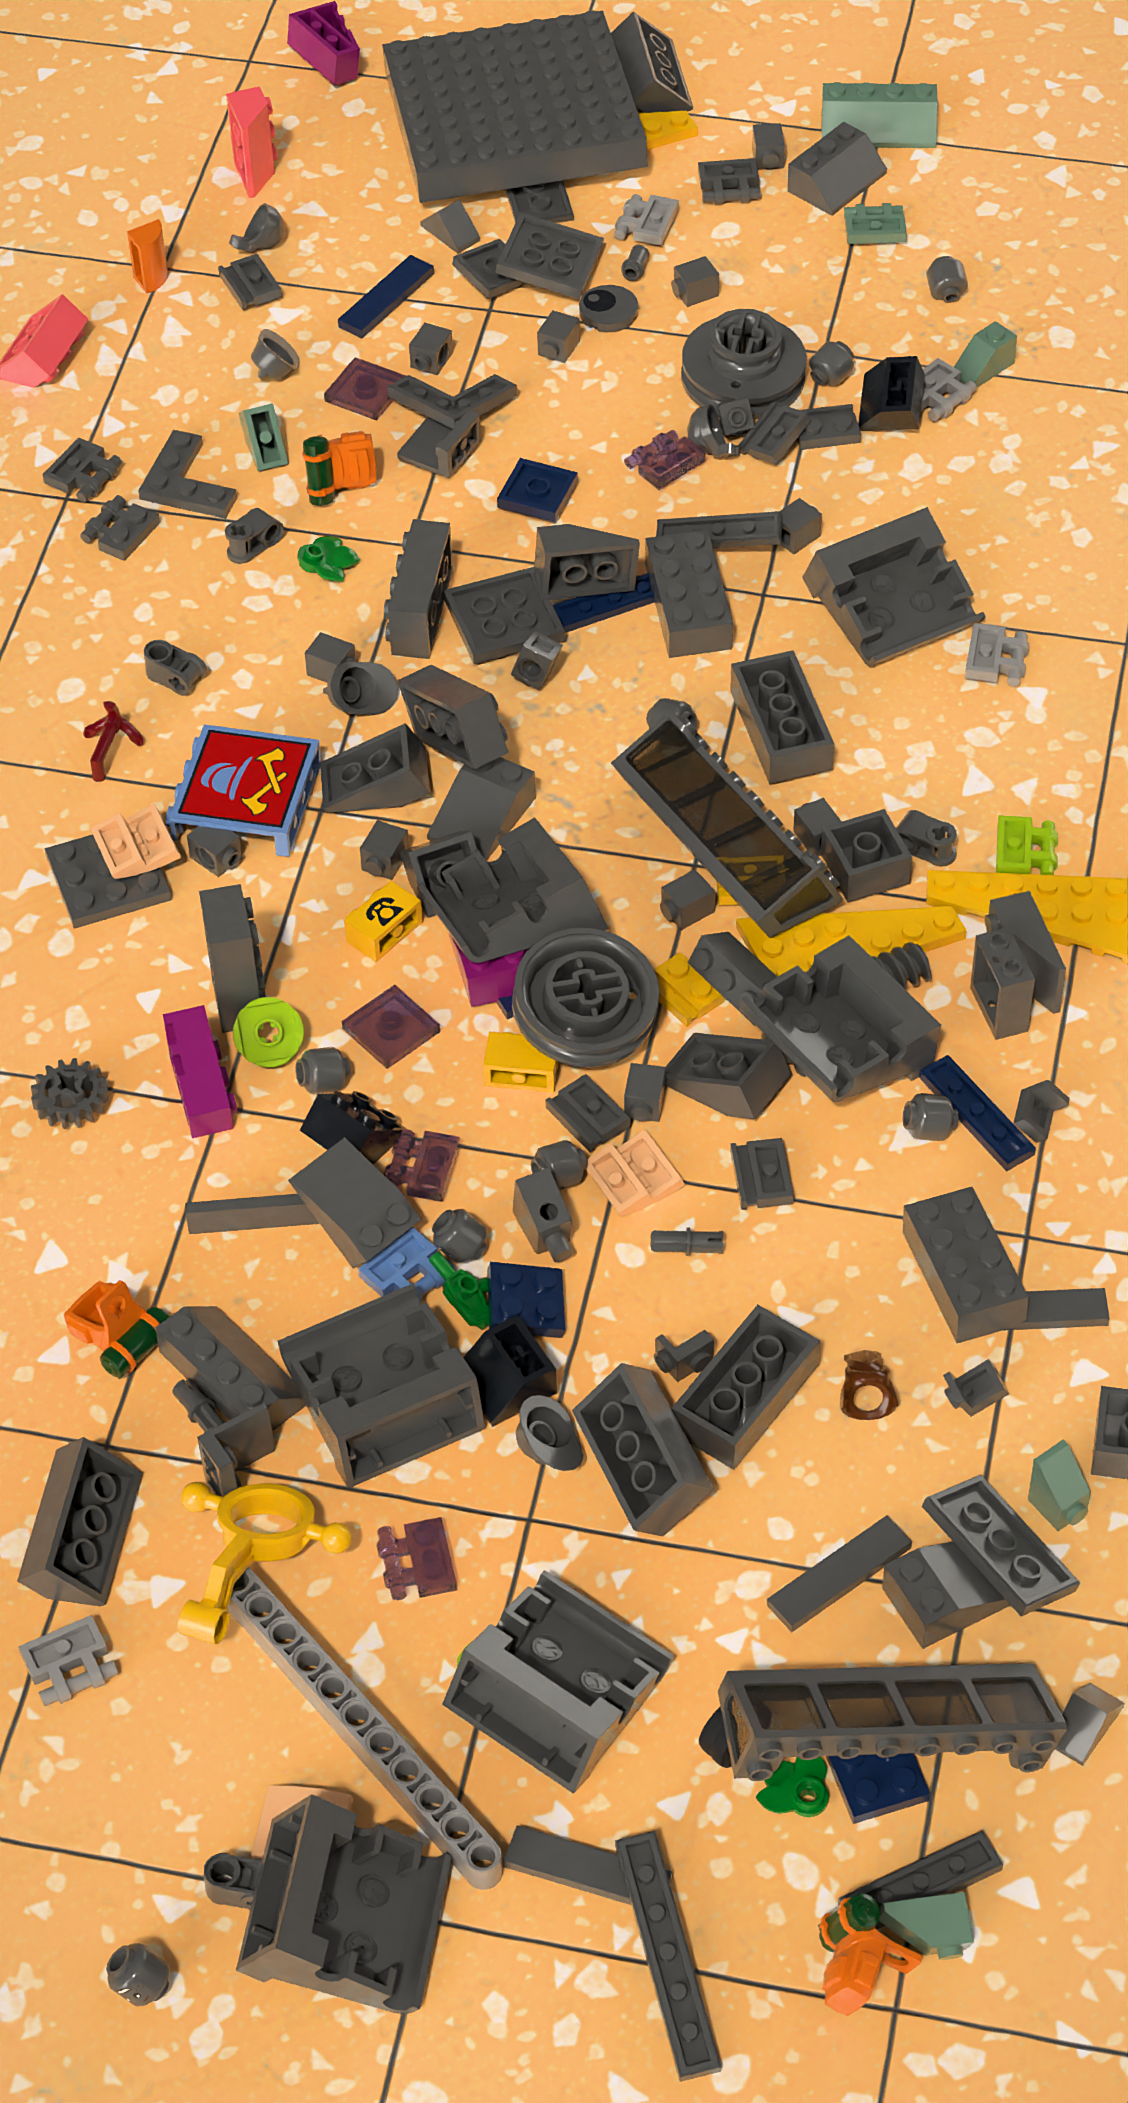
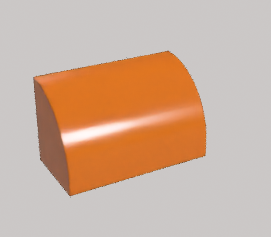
M158 219L127 231L133 277L146 294L159 289L168 278L162 224Z

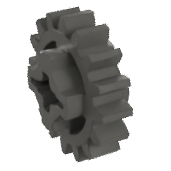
M73 1058L70 1065H65L61 1059L58 1060V1067L55 1069L50 1065L45 1066L46 1075L36 1074L37 1084L31 1085L33 1109L37 1110L40 1120L48 1119L49 1126L52 1127L57 1122H61L62 1128L67 1129L69 1123L74 1122L76 1127L80 1128L82 1126L81 1120L87 1119L92 1123L95 1121L94 1112H104L103 1103L109 1101L106 1077H102L99 1067L92 1070L90 1061H86L80 1066L78 1065L77 1058Z

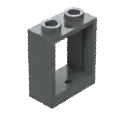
M1006 927L976 935L970 989L995 1040L1028 1032L1035 978L1010 928Z

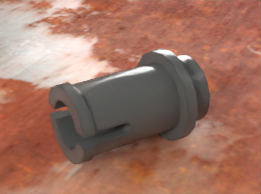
M640 244L634 245L628 259L622 263V274L627 280L635 281L643 276L644 265L650 254L645 246Z

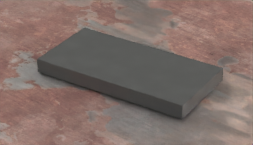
M563 180L505 189L515 223L520 212L554 223L574 221V214Z
M981 1474L925 1498L921 1507L1021 1617L1076 1592L1080 1585L1077 1578Z

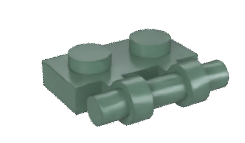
M882 203V206L856 204L855 207H844L847 244L906 242L907 233L903 205L891 206V203Z

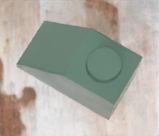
M996 321L974 334L954 368L961 371L960 382L965 384L971 380L978 388L1015 363L1017 335Z
M273 403L239 412L245 441L257 470L262 471L288 464Z
M1063 1439L1033 1460L1028 1501L1057 1531H1060L1069 1524L1073 1526L1082 1521L1088 1513L1091 1491L1069 1445Z
M965 1892L887 1902L879 1907V1921L925 1956L938 1954L939 1960L959 1958L964 1956L963 1950H966L974 1943Z

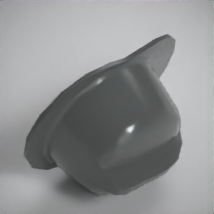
M263 329L260 332L258 341L250 356L253 363L259 368L258 377L261 379L268 375L272 379L280 380L290 371L296 370L299 357L294 348L276 332L269 329Z
M346 662L340 664L334 669L327 687L323 689V693L328 694L330 702L338 710L349 714L371 715L384 713L389 710L396 701L398 692L396 679L391 671L382 664L373 662Z
M537 1395L526 1399L519 1410L520 1422L516 1428V1441L519 1448L526 1456L538 1464H546L553 1469L561 1471L575 1470L581 1465L583 1453L567 1411L561 1404L550 1397Z

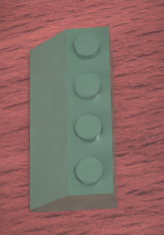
M823 83L821 138L842 122H846L866 133L875 148H936L937 84Z

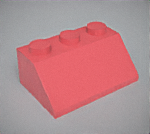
M260 86L226 94L234 165L249 198L255 197L274 175L273 161L278 159L275 145L271 142V138L275 137L273 123L269 120V115L273 114V108L270 98L264 97Z
M63 294L29 317L0 360V380L33 388L43 381L46 383L52 381L59 372L58 364L63 363L72 353V350L69 349L70 346L77 343L85 332L82 328L88 321V318Z

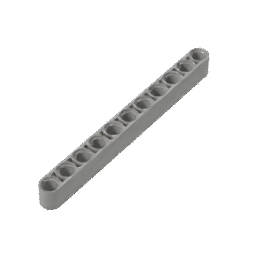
M248 1567L234 1584L233 1588L240 1586L245 1588L240 1591H232L228 1607L231 1615L443 1854L446 1853L452 1856L451 1863L469 1884L480 1890L495 1887L501 1881L503 1875L501 1849L498 1844L260 1578ZM259 1613H269L265 1617H255ZM283 1639H291V1640H293L292 1642H290V1643H288V1644H280V1643H278L279 1641H281V1640H283ZM306 1666H316V1667H317L316 1669H314V1670H312V1671H304V1670H302V1669H303L304 1667H306ZM330 1693L341 1694L339 1697L336 1698L326 1697ZM355 1720L366 1721L364 1724L360 1726H354L350 1724ZM381 1747L391 1749L390 1751L382 1754L374 1752L376 1749ZM405 1775H412L416 1777L414 1780L408 1782L399 1780L401 1777ZM430 1803H437L441 1805L440 1808L436 1810H428L424 1808L426 1805ZM458 1831L467 1834L460 1839L450 1837V1834ZM481 1860L492 1862L486 1868H480L475 1865Z

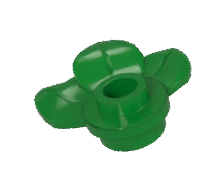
M334 536L319 537L315 539L313 544L301 546L297 553L299 566L303 570L310 573H318L320 577L326 580L343 582L344 574L342 569L359 564L360 558L351 548L341 546L342 540Z
M821 1756L812 1760H802L797 1757L794 1764L782 1760L779 1768L773 1772L772 1776L764 1780L767 1787L756 1795L757 1801L768 1811L777 1814L793 1811L803 1817H814L821 1814L826 1809L829 1800L828 1790L823 1784L827 1775L825 1762ZM810 1795L815 1798V1801L804 1802L801 1798Z

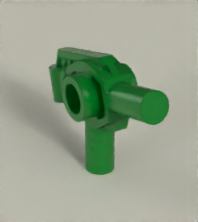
M440 1251L431 1256L429 1262L445 1280L442 1284V1293L449 1303L458 1311L469 1326H477L481 1330L488 1327L489 1306L483 1293L488 1292L487 1277L476 1280L467 1271L462 1269L456 1271Z

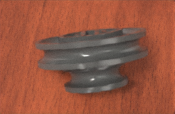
M740 308L727 311L717 318L698 326L686 339L682 350V384L688 396L701 407L710 404L719 416V404L746 397L750 403L753 419H759L772 402H775L779 407L783 405L789 407L798 399L805 383L806 350L796 333L765 312Z
M594 928L560 930L536 942L525 953L519 963L512 993L513 1015L518 1028L526 1040L547 1057L564 1064L579 1067L609 1065L634 1053L645 1042L651 1032L659 1002L657 976L645 955L624 938ZM629 992L634 993L637 997L630 999Z

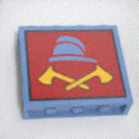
M204 724L200 736L194 738L192 758L185 762L183 782L178 783L176 786L174 806H169L167 810L166 825L171 828L173 841H177L180 833H183V824L274 836L276 855L289 857L320 769L321 754L319 740Z

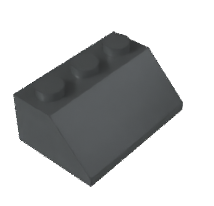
M842 122L788 164L787 192L833 216L887 174V167L867 134L846 122Z

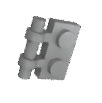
M632 195L631 199L625 202L623 215L615 223V238L623 240L627 234L633 232V240L662 246L678 212L679 200L650 195L648 202L642 201L640 195Z
M937 358L923 369L925 379L921 411L929 405L933 408L928 412L930 420L935 422L939 418H946L953 412V408L956 405L964 404L971 398V394L977 390V386L971 380L965 384L961 383V371ZM945 392L951 394L947 398L942 396Z
M973 623L965 678L997 682L998 674L1003 673L1008 676L1007 683L1010 686H1018L1026 670L1024 658L1028 655L1029 651L1027 634L1023 631H1018L1014 637L1005 636L1006 627ZM1002 652L1009 653L1011 658L1001 657Z
M92 1615L18 1646L34 1685L48 1679L52 1683L51 1687L38 1692L44 1707L56 1701H59L60 1704L72 1699V1694L91 1686L93 1689L105 1685V1680L118 1675L113 1660L98 1666L95 1660L108 1654V1651ZM83 1665L86 1672L67 1680L64 1679L62 1673Z

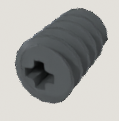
M913 942L905 943L902 948L894 947L890 953L881 952L878 958L871 956L905 990L907 989V979L914 987L919 985L918 975H921L925 982H929L932 979L929 961L920 945Z

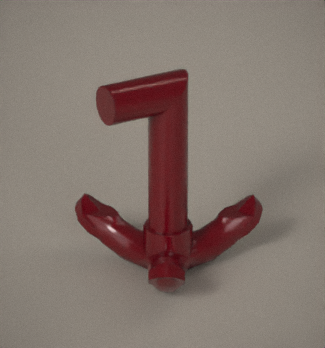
M112 701L103 702L104 708L108 712L107 716L88 725L83 731L85 738H92L102 731L90 759L92 778L95 782H102L106 778L104 760L119 730L123 731L137 746L143 745L141 734L130 722L121 716L119 708Z

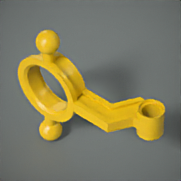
M202 1482L187 1484L181 1493L183 1506L188 1511L194 1513L202 1512L207 1508L217 1511V1520L223 1530V1542L226 1548L211 1565L203 1599L200 1602L190 1599L184 1604L178 1620V1632L211 1644H220L229 1626L230 1616L228 1607L234 1584L253 1561L270 1562L287 1559L299 1553L310 1539L320 1541L325 1550L330 1553H342L349 1548L352 1541L349 1528L338 1522L330 1523L326 1527L315 1524V1510L310 1499L300 1491L288 1486L271 1483L251 1484L239 1487L222 1497L212 1494L209 1487ZM271 1514L290 1519L297 1525L284 1532L262 1534L244 1530L238 1527L235 1522L251 1515Z

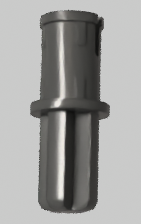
M686 1227V1231L654 1230L650 1235V1248L653 1252H682L686 1256H690V1253L723 1254V1231H690V1227Z
M187 1378L186 1381L182 1379L174 1386L172 1393L187 1410L189 1420L193 1423H198L204 1432L213 1426L225 1423L214 1410L215 1403L213 1400L206 1398L191 1378Z

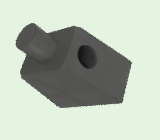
M549 1167L515 1180L513 1214L534 1252L542 1254L549 1251L554 1262L568 1259L573 1254L569 1244L572 1219Z

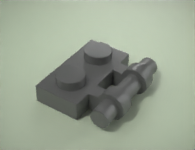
M755 158L698 162L701 190L711 189L710 191H702L703 203L714 202V205H721L724 201L740 200V203H749L750 199H761L760 187L749 188V186H758L759 183ZM734 187H738V189H724V190H723V188H734Z
M78 437L42 474L45 484L68 494L75 487L81 488L76 493V496L80 501L86 502L90 497H95L101 491V485L106 480H111L118 473L117 469L122 464V460L117 455H113L109 460L104 459L103 447ZM92 470L96 471L93 477L88 475Z
M116 495L113 500H108L101 507V513L96 518L92 517L85 524V530L80 534V538L85 543H90L93 538L99 539V551L126 561L160 524V518L158 513L134 503L127 510L121 509L126 504V501L122 496ZM109 521L115 522L111 528L106 526Z

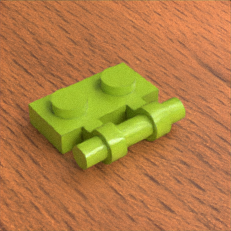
M998 815L996 873L1030 874L1031 867H1038L1041 875H1054V870L1058 867V857L1055 854V847L1058 845V833L1055 830V823L1047 820L1042 823V828L1032 827V817ZM1032 844H1038L1041 847V851L1031 850Z

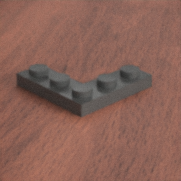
M496 374L455 396H451L410 375L388 386V397L451 429L454 423L460 420L468 410L479 413V416H482L484 413L517 396V384Z
M174 429L138 490L140 500L223 519L227 518L236 502L237 492L233 488L184 478L203 446L202 436Z

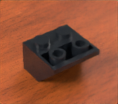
M917 356L887 357L864 374L858 421L860 431L919 429L925 373Z
M334 1091L331 1094H317L299 1131L326 1150L345 1137L374 1165L405 1136L408 1129L397 1122L398 1117L384 1109H377L371 1104L372 1099L358 1091H353L352 1093Z
M518 1315L485 1331L463 1357L477 1378L482 1412L492 1427L518 1414L522 1403L530 1396L542 1395L551 1397L557 1393L556 1368Z

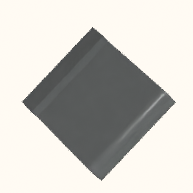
M928 507L817 550L802 576L813 599L820 598L859 656L869 667L970 627L973 623H980L986 617L984 612L978 614L974 612L971 605V598L974 593L956 559L949 562L946 560L943 552V546L946 541Z
M535 817L497 839L502 849V853L497 860L492 862L486 861L478 850L441 872L446 881V887L441 893L436 895L430 894L423 883L417 886L424 899L467 959L475 963L485 962L530 948L542 938L560 930L594 928L606 931L609 929L583 877Z
M849 935L814 955L813 965L806 973L797 965L763 985L762 994L755 1003L747 996L740 999V1010L834 1103L904 1076L913 1081L919 1077L921 1069L934 1063L941 1024Z
M414 1283L277 1341L283 1362L334 1458L336 1470L347 1488H351L485 1429L477 1378L456 1347L450 1349L446 1331L426 1302L420 1303Z
M544 1570L540 1574L534 1589L528 1586L503 1611L496 1627L490 1624L464 1649L442 1705L574 1794L590 1777L595 1764L661 1682L674 1659V1655Z
M311 1794L272 1818L236 1971L264 1983L273 1978L392 2013H413L421 2007L452 1856L446 1853L435 1858L422 1856L424 1843L381 1824L369 1829L359 1828L355 1826L356 1813Z

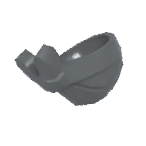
M263 203L253 215L244 236L241 237L233 234L229 244L235 246L234 248L246 252H255L256 249H271L280 242L283 234V219L275 207Z
M708 404L697 408L692 413L687 427L690 444L697 451L712 453L716 458L738 456L739 446L732 443L726 444L714 407Z

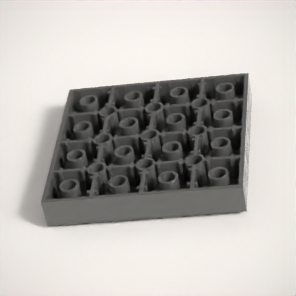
M591 10L575 15H560L556 18L543 20L533 19L529 22L517 24L506 23L502 26L491 28L480 27L471 31L449 32L439 36H422L413 40H395L391 43L382 44L385 74L420 203L648 167L646 135L603 10Z

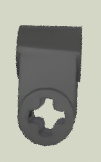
M260 508L251 509L247 514L230 523L225 528V537L229 541L227 549L228 559L239 564L251 561L255 556L279 542L284 532L283 524Z
M153 640L144 647L145 670L148 679L171 689L179 695H187L191 691V685L195 680L202 678L207 673V667L200 657L171 645L165 640Z
M908 811L896 829L910 854L939 867L952 864L957 857L956 848L953 845L957 838L955 827L950 823L927 816L920 811Z
M218 1853L211 1856L204 1865L205 1892L208 1898L213 1903L250 1910L262 1859L239 1857L227 1853ZM220 1875H228L232 1877V1879L226 1883H217L214 1881V1879Z

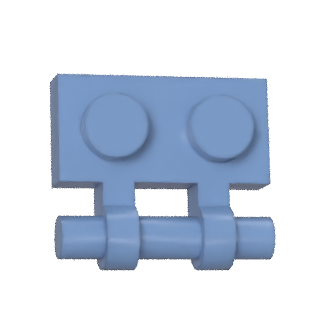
M414 1227L410 1228L358 1268L359 1277L381 1297L410 1285L411 1283L407 1280L417 1272H421L424 1275L414 1284L417 1288L420 1302L424 1294L432 1288L438 1289L445 1281L429 1262L431 1256L438 1252L437 1247Z

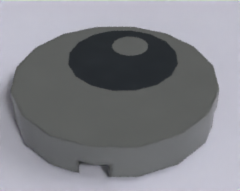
M600 285L591 288L582 295L579 301L580 319L586 326L590 328L591 325L598 327V331L601 332L620 331L629 327L632 324V320L637 318V298L630 290L621 286Z

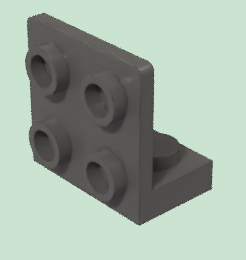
M468 410L460 420L454 423L452 429L429 417L426 418L397 452L398 459L450 479L481 441L479 413Z
M264 1403L242 1411L237 1417L221 1425L213 1426L197 1437L205 1481L215 1495L222 1497L242 1487L236 1471L275 1451L269 1409Z

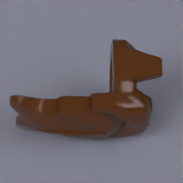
M862 1350L844 1355L847 1367L845 1368V1381L840 1394L842 1413L858 1420H874L894 1412L898 1406L897 1396L890 1379V1370L886 1365H883L881 1353ZM866 1385L877 1387L883 1395L881 1404L870 1411L859 1409L853 1401L855 1392Z

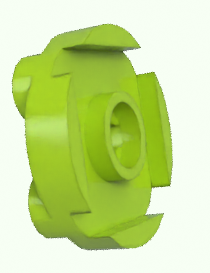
M263 997L249 1002L239 1011L233 1025V1040L238 1052L248 1062L260 1067H277L287 1063L297 1053L304 1036L303 1023L297 1011L288 1003L274 997ZM270 1022L271 1027H277L278 1034L273 1036V1042L266 1043L265 1037L258 1036V1030L263 1029V1023Z

